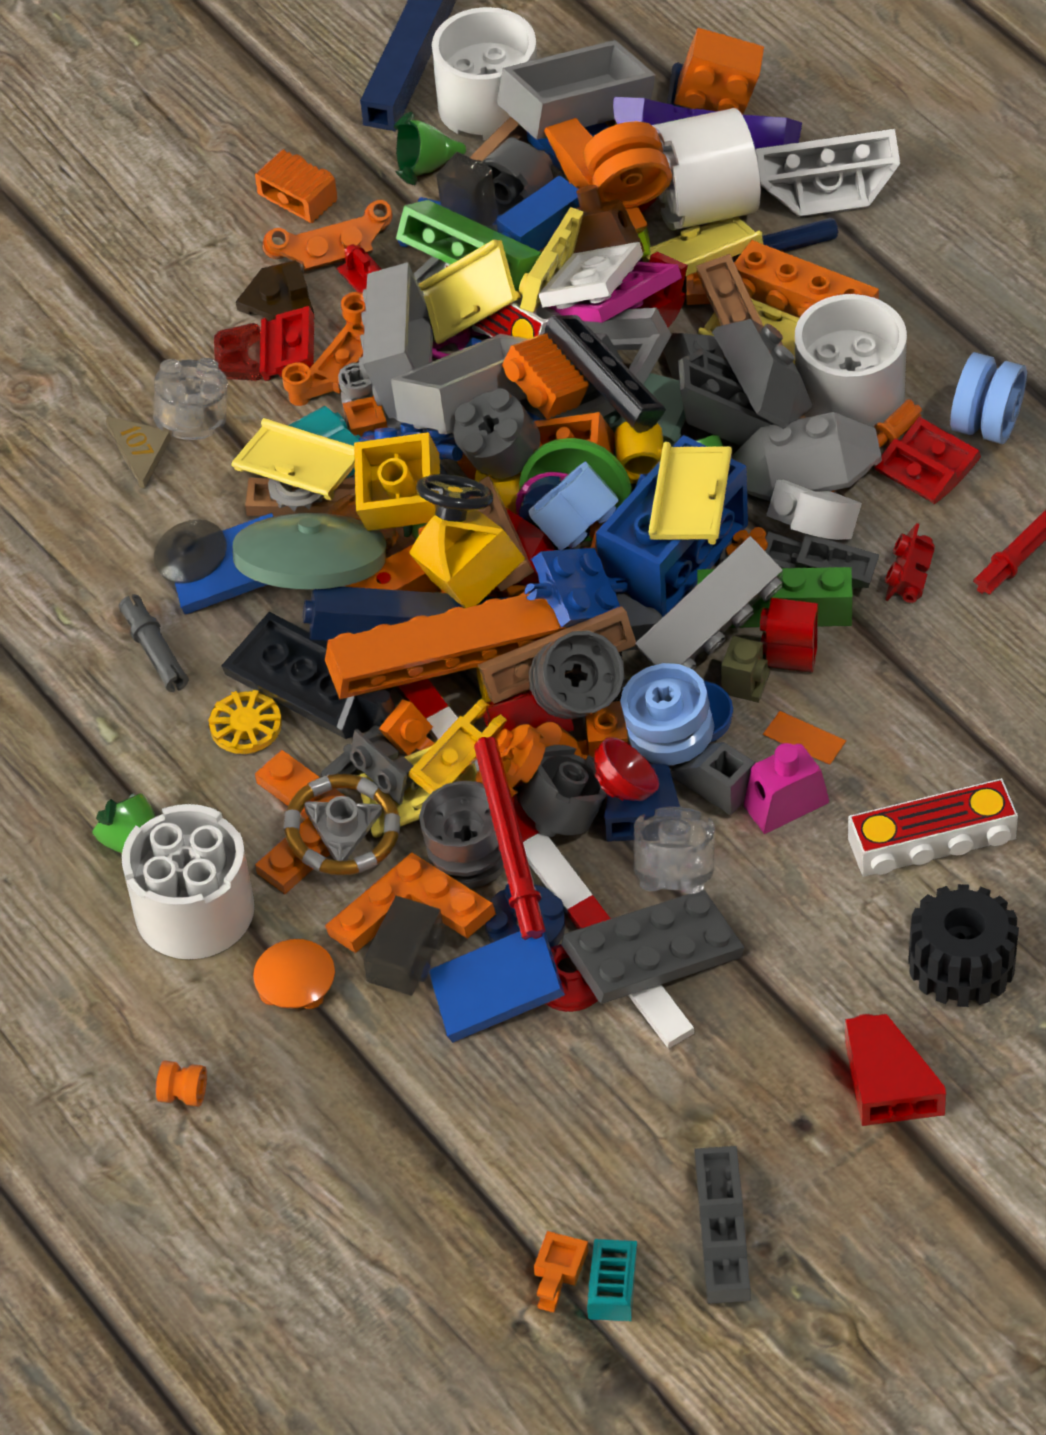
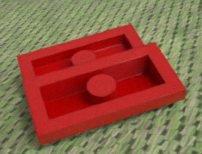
M919 416L901 440L894 438L881 455L882 461L873 467L874 470L936 504L950 493L981 458L978 449Z

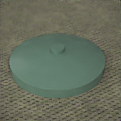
M326 513L286 514L257 521L242 529L233 540V562L242 574L264 584L290 589L335 588L365 580L382 569L386 562V539L379 530L367 531L361 520Z

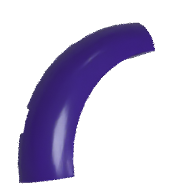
M614 97L613 101L614 118L617 124L639 121L655 125L717 112L674 107L672 104L646 98ZM742 115L750 131L755 149L799 143L802 122L787 117Z

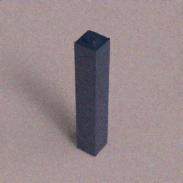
M457 0L407 1L360 100L363 126L396 132L393 126L403 116L432 54L433 36L440 25L449 18Z
M356 587L313 589L311 600L304 601L303 623H307L310 626V640L328 641L342 633L356 634L369 631L381 624H399L407 622L416 616L425 615L429 617L445 613L454 607L463 606L447 593ZM486 596V597H485L480 603H478L477 605H481L482 603H484L485 601H487V600H489V599L499 598V599L502 600V599H506V598H508V597Z

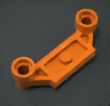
M377 200L366 207L363 217L297 235L289 233L283 228H274L264 236L262 243L263 251L272 259L286 257L290 260H296L297 263L299 262L303 265L304 271L344 261V251L351 244L362 246L365 253L370 254L373 251L371 244L376 236L390 225L392 210L386 201ZM379 209L383 211L385 216L377 217L374 214V210ZM279 237L284 243L276 245L273 243L272 238Z
M352 292L342 298V316L347 324L311 368L303 363H292L283 369V386L288 392L289 401L293 405L303 406L311 398L329 392L341 393L338 380L340 370L348 364L359 362V358L363 357L360 335L364 334L365 329L361 317L362 312L366 310L363 293Z

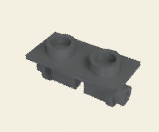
M358 729L354 730L350 760L356 768L362 770L373 782L377 783L382 792L388 793L398 805H401L405 790L409 788L416 790L420 787L408 777L413 765L404 756L392 761L398 757V751L380 733L367 732L363 735Z

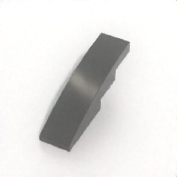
M768 532L766 536L768 547L765 552L780 568L851 567L852 588H869L879 554L806 534L803 542ZM734 539L723 549L719 565L728 557L726 549L730 544L735 543Z
M737 1146L696 1148L694 1151L707 1304L751 1301Z

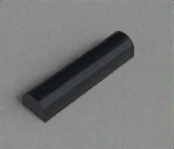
M578 315L550 317L545 327V333H548V338L552 339L553 344H557V348L561 349L563 354H566V358L575 365L628 424L639 433L655 426L666 411L664 406Z

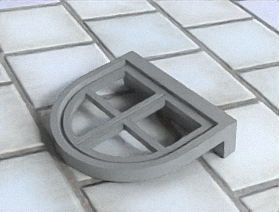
M657 308L626 309L603 323L583 321L594 333L607 334L616 350L640 349L629 370L642 384L648 378L671 337V333ZM601 395L588 403L579 405L576 409L567 410L565 413L562 412L555 417L551 416L549 419L600 412L604 417L615 409ZM528 399L519 401L525 410L543 420L546 419L538 408L530 405Z

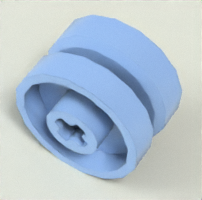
M973 352L963 368L956 388L951 411V429L963 434L973 435L981 426L983 439L1005 444L1015 426L1024 397L1027 379L1026 366L1004 361L997 369L994 357Z
M657 664L646 667L632 676L623 688L620 703L631 746L648 762L666 765L687 762L701 754L711 742L714 722L709 707L708 694L703 679L693 669L681 664Z

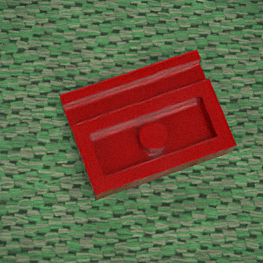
M309 306L278 314L276 319L268 321L266 318L261 319L260 374L265 381H269L270 376L276 374L282 377L283 369L289 364L303 363L309 368L314 364V313Z

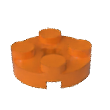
M528 724L520 725L511 732L507 729H502L495 736L511 797L518 793L512 788L520 780L527 784L533 777L545 753V744L540 741V738H544L543 734ZM479 769L475 781L483 784Z

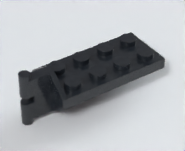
M271 612L266 614L221 665L225 675L253 690H259V693L273 698L277 703L344 739L353 737L354 730L356 729L361 733H365L373 725L380 727L395 709L390 696L392 687L339 700L325 662L328 642L325 640H310V632Z

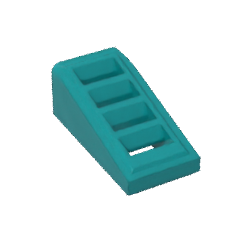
M594 1239L587 1302L588 1319L632 1322L637 1241ZM603 1252L627 1253V1258L602 1257ZM601 1266H625L626 1269L625 1271L601 1270ZM600 1279L624 1280V1284L600 1283ZM599 1292L623 1293V1297L599 1296Z

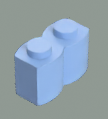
M585 461L567 475L557 487L544 495L528 512L530 518L559 550H563L567 546L572 549L586 538L587 532L585 530L596 521L598 523L605 522L615 512L616 507L614 505L619 500L610 487Z

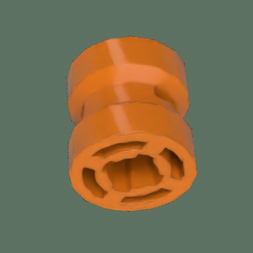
M164 1060L160 1065L157 1075V1101L172 1103L178 1097V1100L183 1101L187 1106L200 1107L207 1085L206 1067L192 1064L188 1068L183 1067L181 1070L177 1062Z

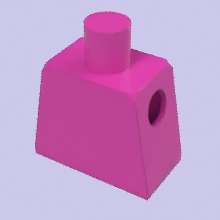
M781 744L775 749L774 755L755 763L751 768L744 807L764 834L829 803L822 771L802 744Z

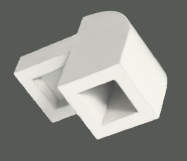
M776 480L766 516L791 525L790 529L805 534L835 540L852 539L862 503L831 491L815 492L786 480Z

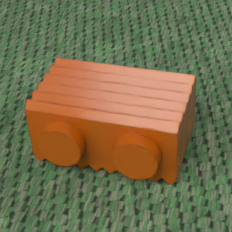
M282 149L255 174L258 195L310 223H314L315 219H318L319 215H323V212L327 211L328 207H331L333 202L336 203L338 199L335 178L328 170H319L316 166L313 167L311 163L308 164L302 156L298 154L292 155L290 152H286L285 149Z
M548 333L512 345L502 364L508 379L517 383L527 395L530 405L538 408L546 419H549L551 416L555 417L557 414L560 415L562 412L565 413L567 410L576 409L589 387L588 381L584 380V375H580L579 370H575V365H571L570 360L566 359V354H562L561 349H557V344H553L552 339L548 338Z

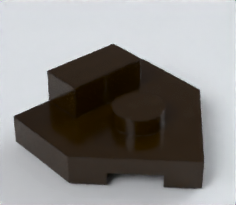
M296 260L261 268L236 300L238 311L249 315L255 313L266 317L268 321L276 319L278 314L307 306L314 313L305 278L299 262L297 263Z

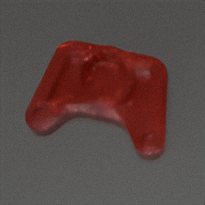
M246 324L220 330L214 336L216 374L219 378L257 381L262 378L260 363L249 358V348L259 341L261 337V330L258 324Z

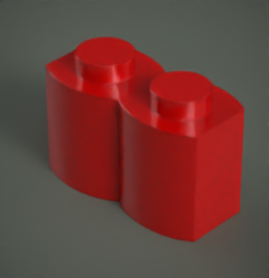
M771 598L770 607L762 608L760 631L764 632L762 633L761 643H763V655L768 660V667L813 673L818 650V603Z

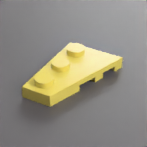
M570 207L530 273L524 274L519 286V293L523 295L520 305L521 309L532 313L535 312L541 305L538 294L573 255L583 211Z

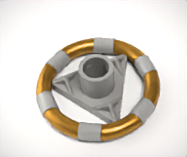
M334 774L323 776L307 783L295 794L285 812L284 832L291 850L302 863L318 872L326 874L352 875L362 873L377 866L391 853L400 835V816L394 800L388 793L382 792L377 783L357 775ZM348 788L357 790L375 800L378 804L355 803L354 800L345 796L335 797L329 802H310V800L332 789ZM304 807L306 814L334 860L327 859L323 855L309 849L303 842L299 832L301 812ZM383 811L385 816L384 836L380 843L372 851L352 860H347Z

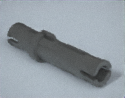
M132 595L135 605L129 596L121 600L118 607L131 627L130 634L132 638L142 645L165 684L166 690L168 692H175L172 682H174L178 691L183 689L188 684L189 678L160 633V623L155 617L150 616L139 595Z

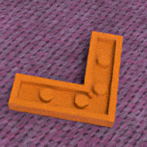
M283 750L255 773L256 783L287 806L301 788L307 785V783L320 778ZM332 789L312 798L310 802H329L335 797L345 795L337 789ZM304 807L301 816L305 820L300 824V836L309 849L324 857H328L330 852L306 814ZM286 837L255 864L256 873L283 894L288 893L313 870V868L302 863L293 853Z
M411 852L329 921L325 927L331 938L356 953L413 904L467 939L496 915L492 902Z

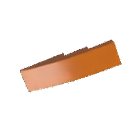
M577 118L546 127L544 132L568 181L578 189L593 185V177L589 174L583 156L586 144L593 138ZM638 206L625 208L636 232L644 231L648 224Z

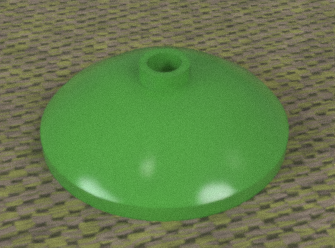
M576 438L554 440L535 450L525 463L519 484L520 489L530 478L547 472L570 474L586 461L616 494L619 500L614 505L616 509L632 493L628 474L620 461L612 453L598 444ZM589 536L584 541H592L593 539H591Z

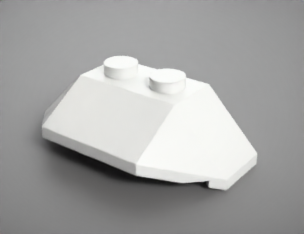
M895 129L755 149L760 185L798 217L869 207L900 165Z

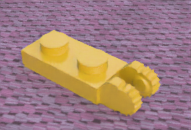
M480 699L464 717L460 715L411 768L408 777L429 794L445 784L456 782L477 760L474 745L478 739L482 737H495L504 727L507 719L500 714L481 733L473 724L484 715L488 704Z

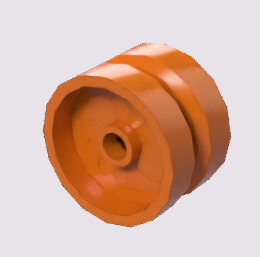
M633 121L608 127L596 134L586 144L583 151L589 174L593 177L592 183L597 185L601 202L618 199L622 201L625 208H633L648 203L660 196L669 187L673 178L666 155L663 154V147L657 129L649 123Z

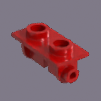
M351 244L344 251L346 263L337 267V271L357 292L363 293V290L367 289V274L382 270V268L367 252L365 253L362 246Z
M918 523L913 526L907 535L902 533L895 543L893 554L897 558L890 566L884 581L886 584H889L885 597L886 601H889L894 593L901 595L903 600L909 603H914L922 597L928 575L924 572H927L930 568L935 545L931 537L917 535L920 526Z

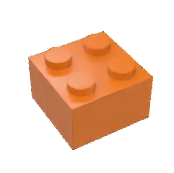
M697 28L679 75L674 104L690 109L709 111L736 108L744 115L760 76L764 46Z

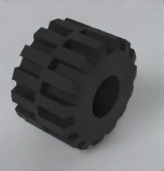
M958 884V890L950 891L945 886L937 889L936 897L927 894L920 900V908H915L913 911L908 964H910L909 973L913 981L919 980V989L924 994L936 993V1001L947 1004L950 999L958 1001L957 1007H968L969 1001L976 1000L979 1005L990 1002V993L999 997L1006 991L1007 982L1011 983L1013 980L1019 927H1017L1018 918L1014 910H1007L1008 902L1001 896L994 899L991 898V890L980 887L978 891L969 890V884Z

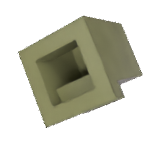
M735 636L732 637L721 664L722 688L729 696L759 703L770 675V669L767 668L768 660L763 659V643Z

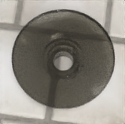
M198 519L179 523L169 529L158 541L154 551L155 566L165 579L175 583H191L201 580L215 571L223 561L227 550L226 538L222 530L210 521Z

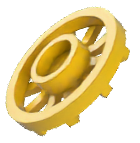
M259 690L231 692V695L225 697L220 702H216L208 719L210 733L214 742L222 749L236 754H250L265 749L276 740L282 728V717L278 705L273 698L259 693ZM241 701H248L247 707H243ZM255 702L262 703L256 709L253 708ZM235 703L237 709L234 711L228 706ZM268 708H270L274 713L260 715L263 711H265ZM222 711L230 715V717L218 716ZM275 721L273 729L261 724V722ZM216 724H230L219 732L216 730ZM260 731L267 734L261 740H256V736ZM230 732L234 735L232 743L222 737ZM240 739H250L251 741L250 744H238Z

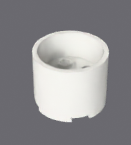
M474 8L453 15L437 29L432 40V53L438 112L443 123L457 134L463 131L470 134L483 135V140H487L510 117L497 104L502 70L504 67L537 59L534 30L520 15L501 8Z
M732 108L652 125L657 129L663 147V154L666 155L673 177L669 187L658 196L661 203L665 204V208H661V216L670 230L744 216L758 211L760 205L758 162L750 131L738 109Z
M843 294L825 298L813 304L802 314L795 328V366L801 375L813 406L805 414L806 418L835 412L874 427L876 423H883L904 403L907 331L901 316L891 306L870 296Z
M182 804L163 808V814L149 820L140 828L134 827L127 837L122 851V866L137 929L148 945L170 957L201 959L216 955L231 947L244 935L254 914V897L240 832L238 833L233 825L222 818L221 812L215 809L194 804Z

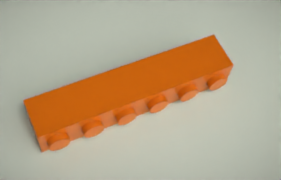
M523 592L519 596L502 600L499 598L489 599L481 605L468 608L454 607L438 615L429 617L425 615L416 616L407 622L399 624H381L369 631L356 634L342 633L334 639L328 640L325 662L340 700L479 667L478 664L564 630L566 627L561 628L555 612L547 600H528L526 597L529 594L525 595V592Z

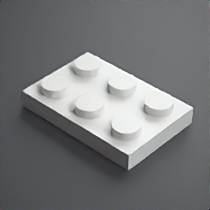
M635 242L574 253L538 294L542 307L556 305L557 309H565L575 305L578 301L589 300L590 303H599L609 299L612 292L617 286L622 284V280L634 269L635 264L643 256L640 243Z

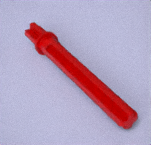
M1046 510L1002 552L994 553L991 557V563L973 579V582L978 585L977 590L981 594L986 592L990 595L1007 578H1014L1018 573V567L1046 541Z
M482 737L475 743L474 749L512 896L509 899V905L511 908H515L522 938L524 940L531 937L537 939L542 937L541 933L546 932L538 903L541 900V894L535 891L498 742L495 737Z

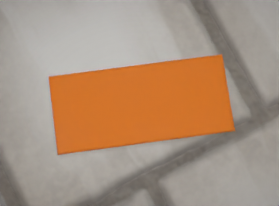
M782 711L778 712L763 733L764 736L782 744H802L811 757L829 765L846 743V740Z

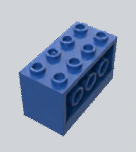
M683 435L673 447L707 446ZM732 458L730 460L719 538L716 539L715 544H709L708 539L650 540L648 531L660 461L596 532L597 555L602 562L607 577H624L626 579L624 582L628 583L625 592L645 607L657 610L662 617L697 585V569H711L721 557L723 549L731 542L733 536L748 526L747 466Z

